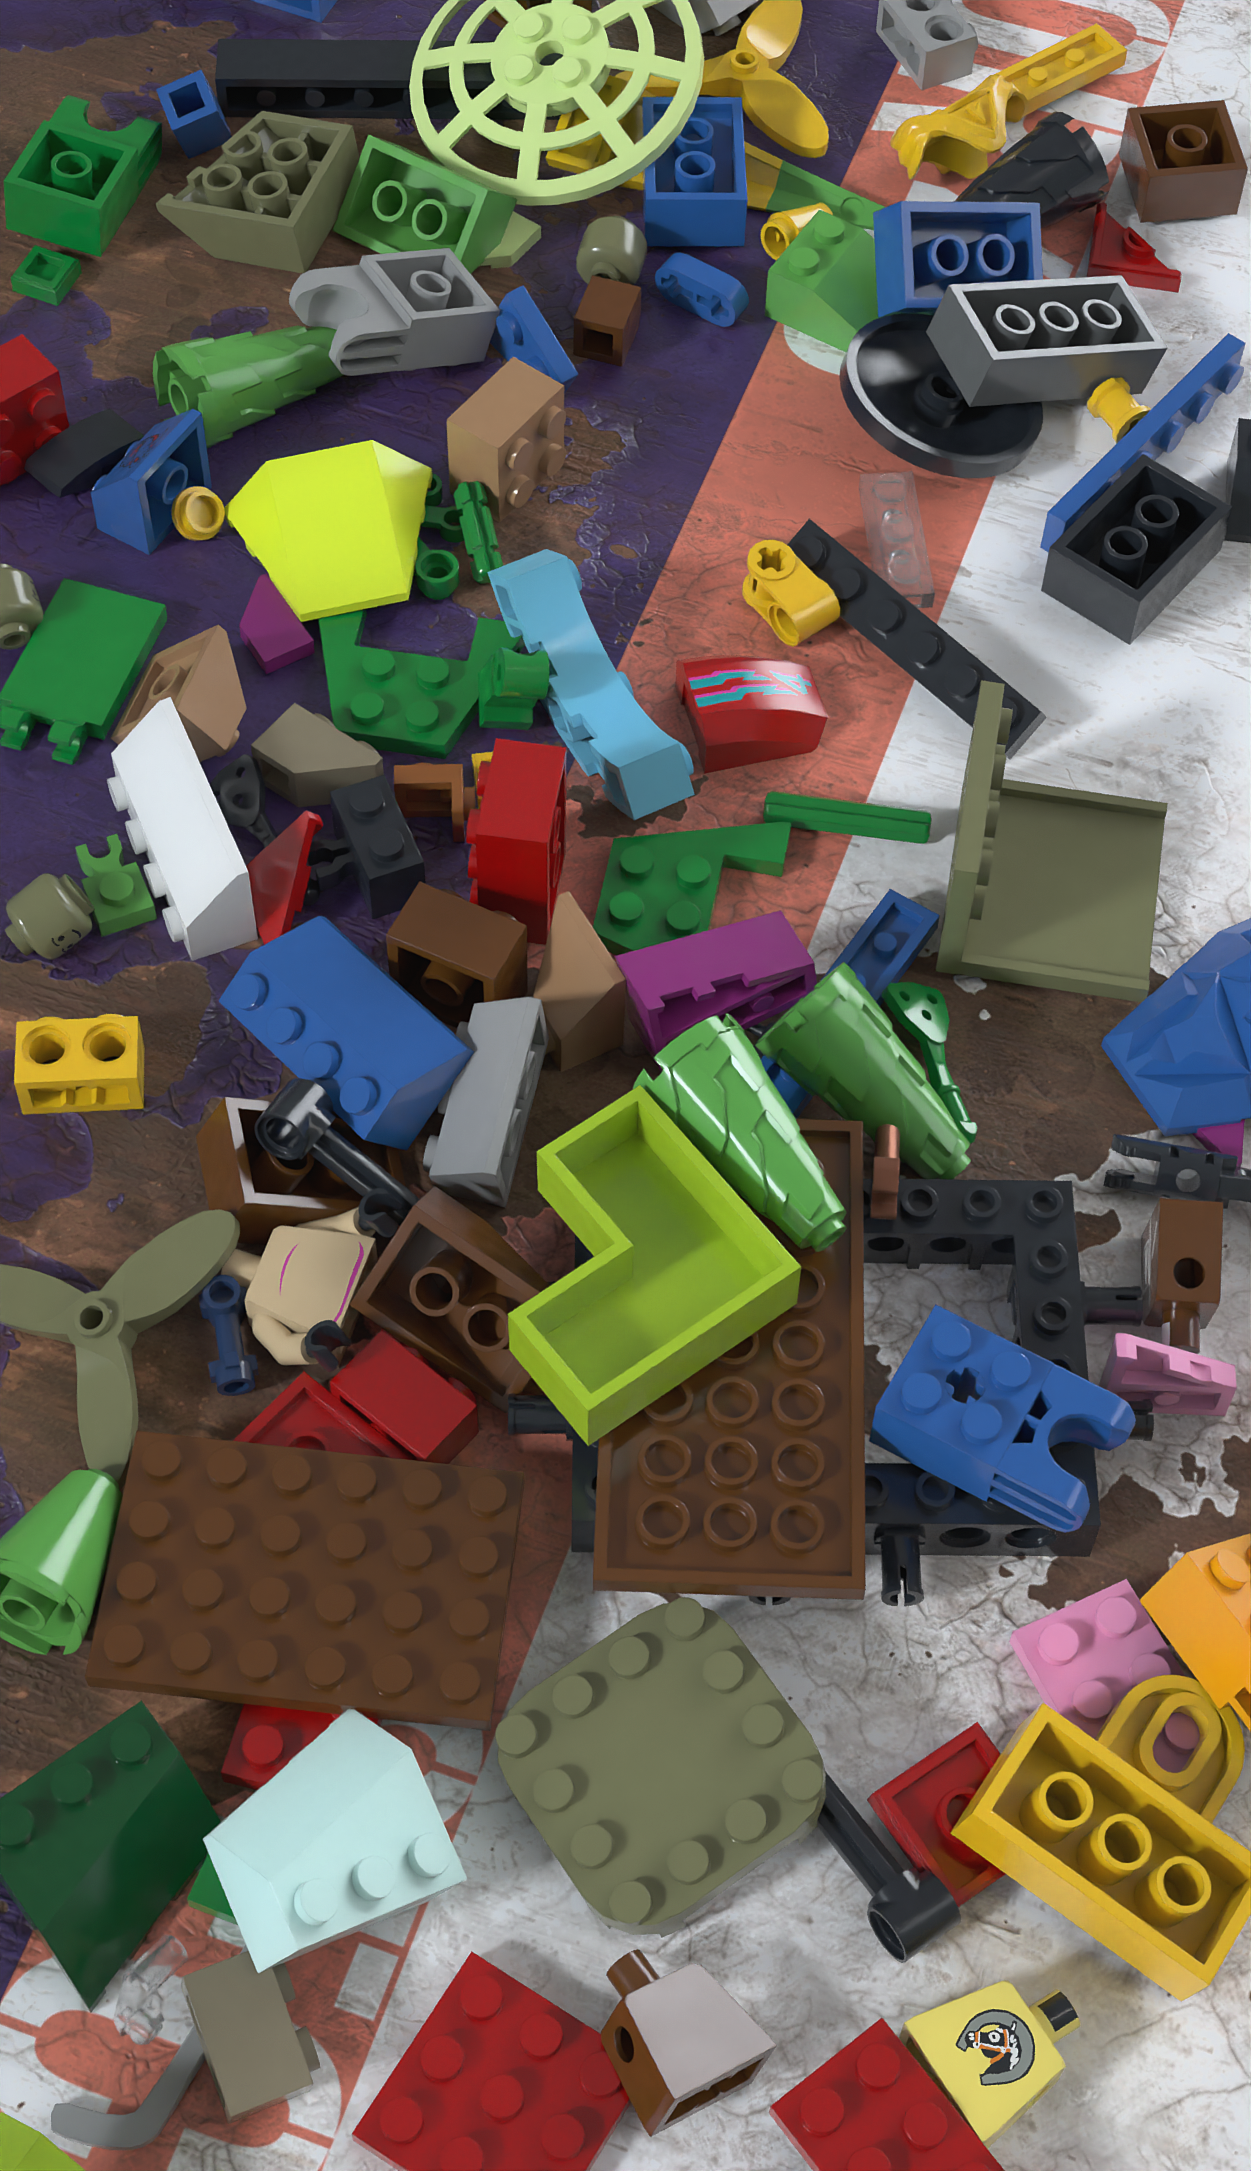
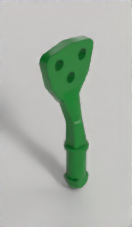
M914 982L890 983L882 991V998L897 1020L919 1041L927 1066L930 1084L953 1117L958 1129L971 1145L976 1139L977 1125L976 1122L971 1121L960 1097L961 1090L954 1084L945 1061L944 1041H946L950 1020L944 996L935 988Z

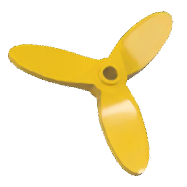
M764 0L742 26L736 49L719 57L704 61L702 86L699 95L742 97V108L757 128L773 141L801 157H822L826 154L829 140L828 127L825 120L814 104L793 82L776 72L785 63L796 43L802 21L803 7L801 0ZM623 71L615 77L629 82L633 72ZM650 75L644 90L658 97H674L680 82Z

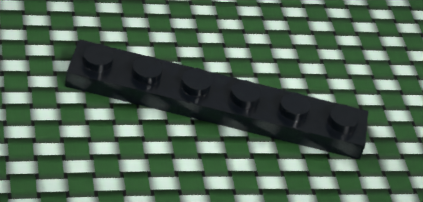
M810 518L787 544L794 554L833 590L839 602L840 617L970 727L973 728L981 680L1005 684L1002 708L1013 709L1008 743L997 744L1006 745L1005 755L1009 760L1047 718L1042 711Z

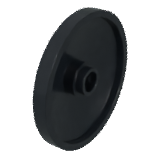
M901 313L883 316L869 322L855 334L841 363L839 375L840 388L846 405L856 421L875 441L888 451L925 470L958 478H986L1000 475L1018 466L1028 456L1042 429V401L969 407L926 333L934 317L933 315Z

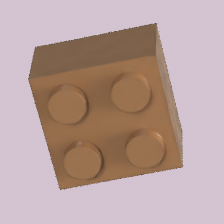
M512 357L448 417L447 441L450 494L454 496V491L458 489V484L462 482H481L485 487L488 503L483 505L489 507L492 519L499 523L515 507H522L530 498L532 491L547 476L555 475L564 463L566 457V449L564 448V424L566 421L564 385L519 359Z

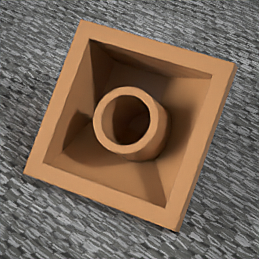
M220 625L209 628L152 656L111 737L114 742L119 745L160 700L171 697L199 762L215 755L221 757L231 750L239 738L237 727L247 708L227 632Z
M570 891L558 895L533 998L541 999L549 1040L545 1055L549 1053L560 1072H563L624 1045L626 979Z

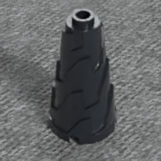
M1053 112L1038 121L1030 133L1001 155L953 202L1040 203L1042 229L1054 225L1076 212L1081 213L1086 209L1092 208L1104 200L1108 192L1099 191V189L1109 183V178L1102 155L1085 128L1082 126L1072 133L1064 125L1075 118L1063 112Z

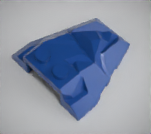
M1251 918L1217 932L1197 953L1178 968L1172 976L1139 1004L1102 1040V1049L1165 1137L1197 1133L1198 1128L1240 1123L1241 1119L1251 1118Z

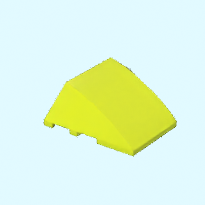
M374 440L269 460L260 467L225 506L224 519L231 528H236L245 541L246 549L252 557L259 559L269 573L270 579L301 622L409 600L418 554L417 540L420 524L424 523L426 513L424 504L427 489L431 487L433 477L432 468Z

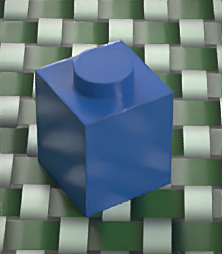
M202 70L156 89L170 127L188 159L223 145L232 137L219 102Z

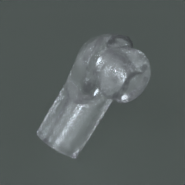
M169 1934L162 1936L124 1972L113 2020L120 2036L128 2034L135 2044L147 2045L160 2033L163 2028L164 2016L160 2010L151 2006L156 1990L188 1961L186 1949L174 1936Z

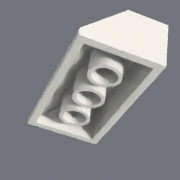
M171 697L160 700L111 753L116 776L107 779V783L117 811L127 809L131 820L125 822V826L135 854L146 852L150 863L144 865V871L154 898L164 896L169 906L163 909L162 912L170 937L174 943L183 940L191 960L194 961L257 940L258 936L249 873Z

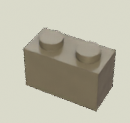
M249 1951L182 1976L181 1989L228 2124L311 2090L314 2083L310 2072L319 2069L320 2062L307 2027L305 2026L298 2030H295L285 2003L295 2000L296 1997L285 1963L258 1973Z

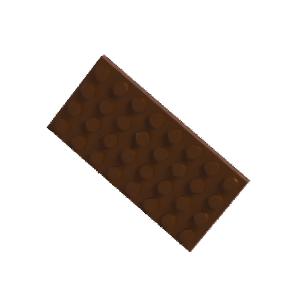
M796 1119L800 1128L799 1132L818 1160L819 1167L824 1173V1178L847 1212L841 1221L846 1227L845 1232L824 1250L816 1252L812 1246L800 1249L772 1220L760 1214L745 1198L736 1193L801 1266L797 1304L599 1438L593 1591L864 1600L866 1578L863 1121Z

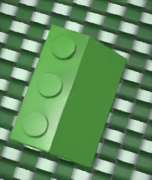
M368 134L332 231L380 254L450 248L471 274L501 243L517 199L453 171L405 147Z

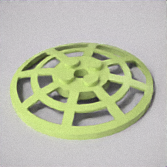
M448 0L435 14L420 40L412 64L409 85L412 114L421 139L435 162L516 198V204L526 206L559 205L584 200L619 186L641 173L672 144L692 114L702 86L704 69L702 37L688 0H671L677 9L684 29L686 44L685 62L655 55L654 33L644 8L664 0H616L594 13L574 5V0H552L551 3L538 5L528 10H525L516 0H486L466 21L457 36L454 46L431 50L444 27L470 1ZM497 10L508 22L497 36L495 42L470 44L479 26L493 11ZM630 15L638 33V52L611 48L605 28ZM560 53L563 55L553 65L544 66L539 64L548 54ZM491 62V70L495 81L471 100L465 86L464 64ZM449 66L450 89L460 112L438 134L431 124L424 104L423 71ZM611 68L632 71L633 74L625 89L612 104L606 107L597 93L607 81ZM650 75L680 82L676 95L665 114L650 132L634 145L618 121L639 100L648 84ZM504 99L513 108L526 113L523 132L503 127L485 115ZM581 108L589 118L586 122L571 128L544 133L546 117L557 116ZM473 127L479 134L494 143L520 150L517 179L501 177L478 169L460 158L451 149ZM601 134L617 156L604 165L577 175L550 180H538L541 151L572 147Z

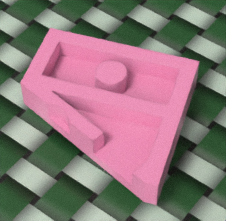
M1116 1333L1099 1383L1100 1387L1116 1394L1125 1401L1150 1399L1153 1404V1410L1148 1413L1225 1416L1237 1389L1235 1365L1126 1333Z

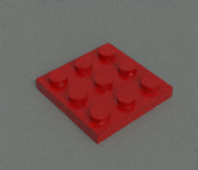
M471 1951L352 2132V2138L354 2142L398 2171H590L630 2106L631 2101L601 2042V2034Z

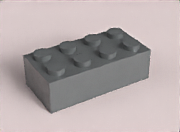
M1122 275L948 285L926 331L969 407L1090 398L1094 390L1104 381L1120 377L1124 378L1129 384L1131 395L1142 394L1168 349Z

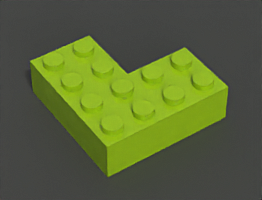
M641 1085L537 1151L538 1191L594 1257L508 1313L509 1349L588 1446L797 1304L801 1273L799 1263Z

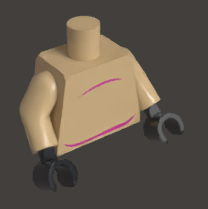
M384 1188L371 1190L363 1197L358 1208L337 1216L301 1223L295 1227L284 1225L276 1227L262 1256L235 1249L222 1267L221 1275L233 1277L240 1287L246 1288L245 1306L249 1325L252 1327L255 1337L279 1364L309 1365L319 1363L328 1372L339 1368L346 1348L352 1344L350 1338L360 1315V1312L350 1306V1303L378 1262L376 1240L370 1236L376 1231L383 1237H391L395 1235L398 1228V1223L388 1214L391 1211L400 1210L402 1203Z

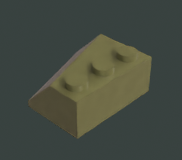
M261 111L222 145L224 154L207 169L202 166L194 169L186 176L189 185L176 196L167 193L156 203V207L159 213L214 258L303 274L307 272L334 225L360 157L353 126Z

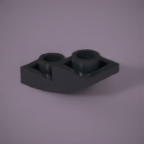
M109 408L77 422L53 437L26 460L24 469L49 491L62 498L94 487L101 477L103 467L121 461L129 447L134 442L140 441L144 435Z

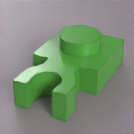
M117 834L106 837L110 853L103 858L92 857L86 844L75 847L81 869L88 876L81 879L83 891L95 908L92 914L101 937L157 919L154 903L137 863L134 862L124 866L122 845Z

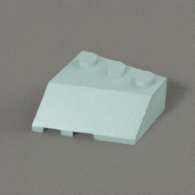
M348 1709L343 1712L323 1733L304 1747L283 1769L255 1791L203 1838L258 1973L424 1904L467 1880L412 1749L355 1709Z

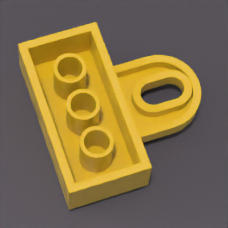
M1161 1675L1139 1683L1116 1704L1095 1739L1043 1702L1019 1725L950 1832L1181 2002L1211 1984L1251 1915V1852L1212 1824L1241 1774L1245 1755L1243 1733L1231 1707L1219 1710L1200 1682L1186 1676ZM1172 1713H1183L1191 1717L1197 1724L1200 1734L1197 1746L1181 1772L1178 1773L1162 1769L1153 1756V1744Z

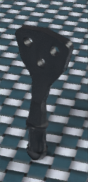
M248 754L242 755L219 771L209 785L216 800L221 794L220 800L217 803L227 825L249 830L266 848L278 835L265 813V782L258 761ZM246 771L245 776L241 778L242 773ZM243 797V801L239 805V800ZM309 877L303 901L305 906L315 904L320 897L317 882Z

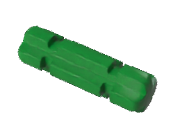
M465 481L458 484V489L454 491V499L457 511L463 513L459 520L467 554L470 558H474V561L470 562L473 578L479 584L491 583L487 572L502 567L503 562L501 554L494 550L499 548L490 509L483 505L488 503L485 487L479 481Z

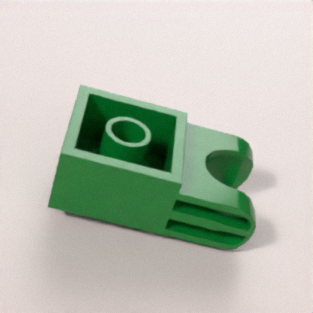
M67 95L49 121L43 120L4 179L6 229L101 257L160 161L162 155V122L140 116L128 127L119 131L108 132L91 127L88 123L87 111L90 101Z

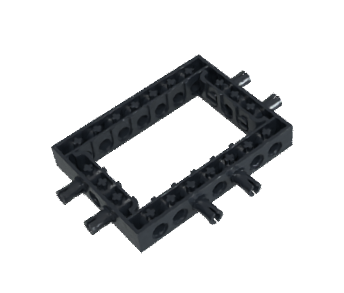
M863 1179L864 1263L906 1264L907 1269H919L920 1264H968V1270H980L982 1264L1012 1265L1006 1291L1007 1303H1011L1013 1325H1015L1012 1343L1089 1381L1084 1326L1132 1325L1140 1327L1143 1317V1300H1138V1298L1142 1297L1140 1286L1088 1287L1085 1286L1084 1281L1080 1280L1072 1181L899 1179L896 1220L871 1218L873 1179ZM576 1234L574 1270L594 1257ZM546 1281V1282L551 1286L552 1284H554V1283L557 1282V1281H552V1282H551V1281ZM509 1393L508 1435L566 1434V1441H573L571 1552L594 1553L599 1439L588 1446L547 1395H515V1393ZM1150 1399L1126 1401L1131 1406L1136 1419L1135 1426L1128 1439L1151 1441L1154 1431V1414H1148V1412L1153 1410L1152 1401ZM1070 1441L1060 1442L1049 1448L1054 1461L1063 1470L1079 1479L1086 1486L1089 1497V1512L1079 1529L1066 1533L1052 1529L991 1497L986 1502L912 1463H865V1555H881L882 1602L887 1605L898 1606V1594H901V1580L903 1581L904 1606L916 1605L924 1600L920 1555L1090 1557L1101 1526L1094 1447ZM748 1596L751 1602L766 1605V1597ZM772 1597V1605L784 1604L790 1601L792 1597Z

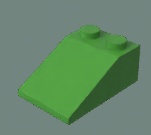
M819 209L768 270L765 316L846 352L855 334L869 322L878 319L874 238L863 228Z

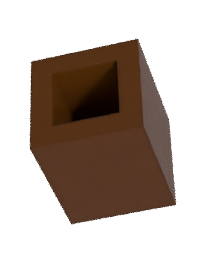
M592 275L574 316L573 355L622 367L640 326L641 287Z

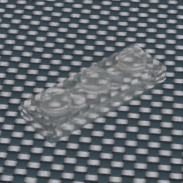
M913 471L860 474L859 494L873 572L915 607H933L935 591Z

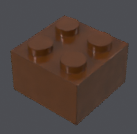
M1224 100L1127 109L1119 156L1140 223L1237 215L1248 167Z
M419 882L386 934L389 975L436 1018L455 1028H458L461 1021L470 1022L474 1004L525 997L528 992L527 925L518 922L506 912L499 910L490 911L466 901L461 895L452 890L437 889Z

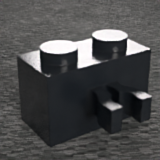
M385 775L330 791L333 829L337 840H317L311 842L307 859L309 866L320 862L332 863L329 866L315 869L319 890L323 891L335 887L346 877L353 875L372 919L401 911L418 883L426 884L425 866Z

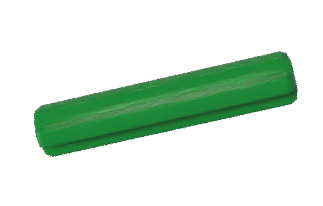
M776 791L767 793L763 811L765 823L789 822L792 823V828L917 844L927 843L932 821L931 813L926 810Z

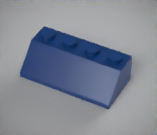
M317 916L250 952L219 999V1002L298 1078L311 1080L321 1086L332 1100L333 1111L362 1139L403 1150H408L474 1053L469 1046L334 924L322 916Z

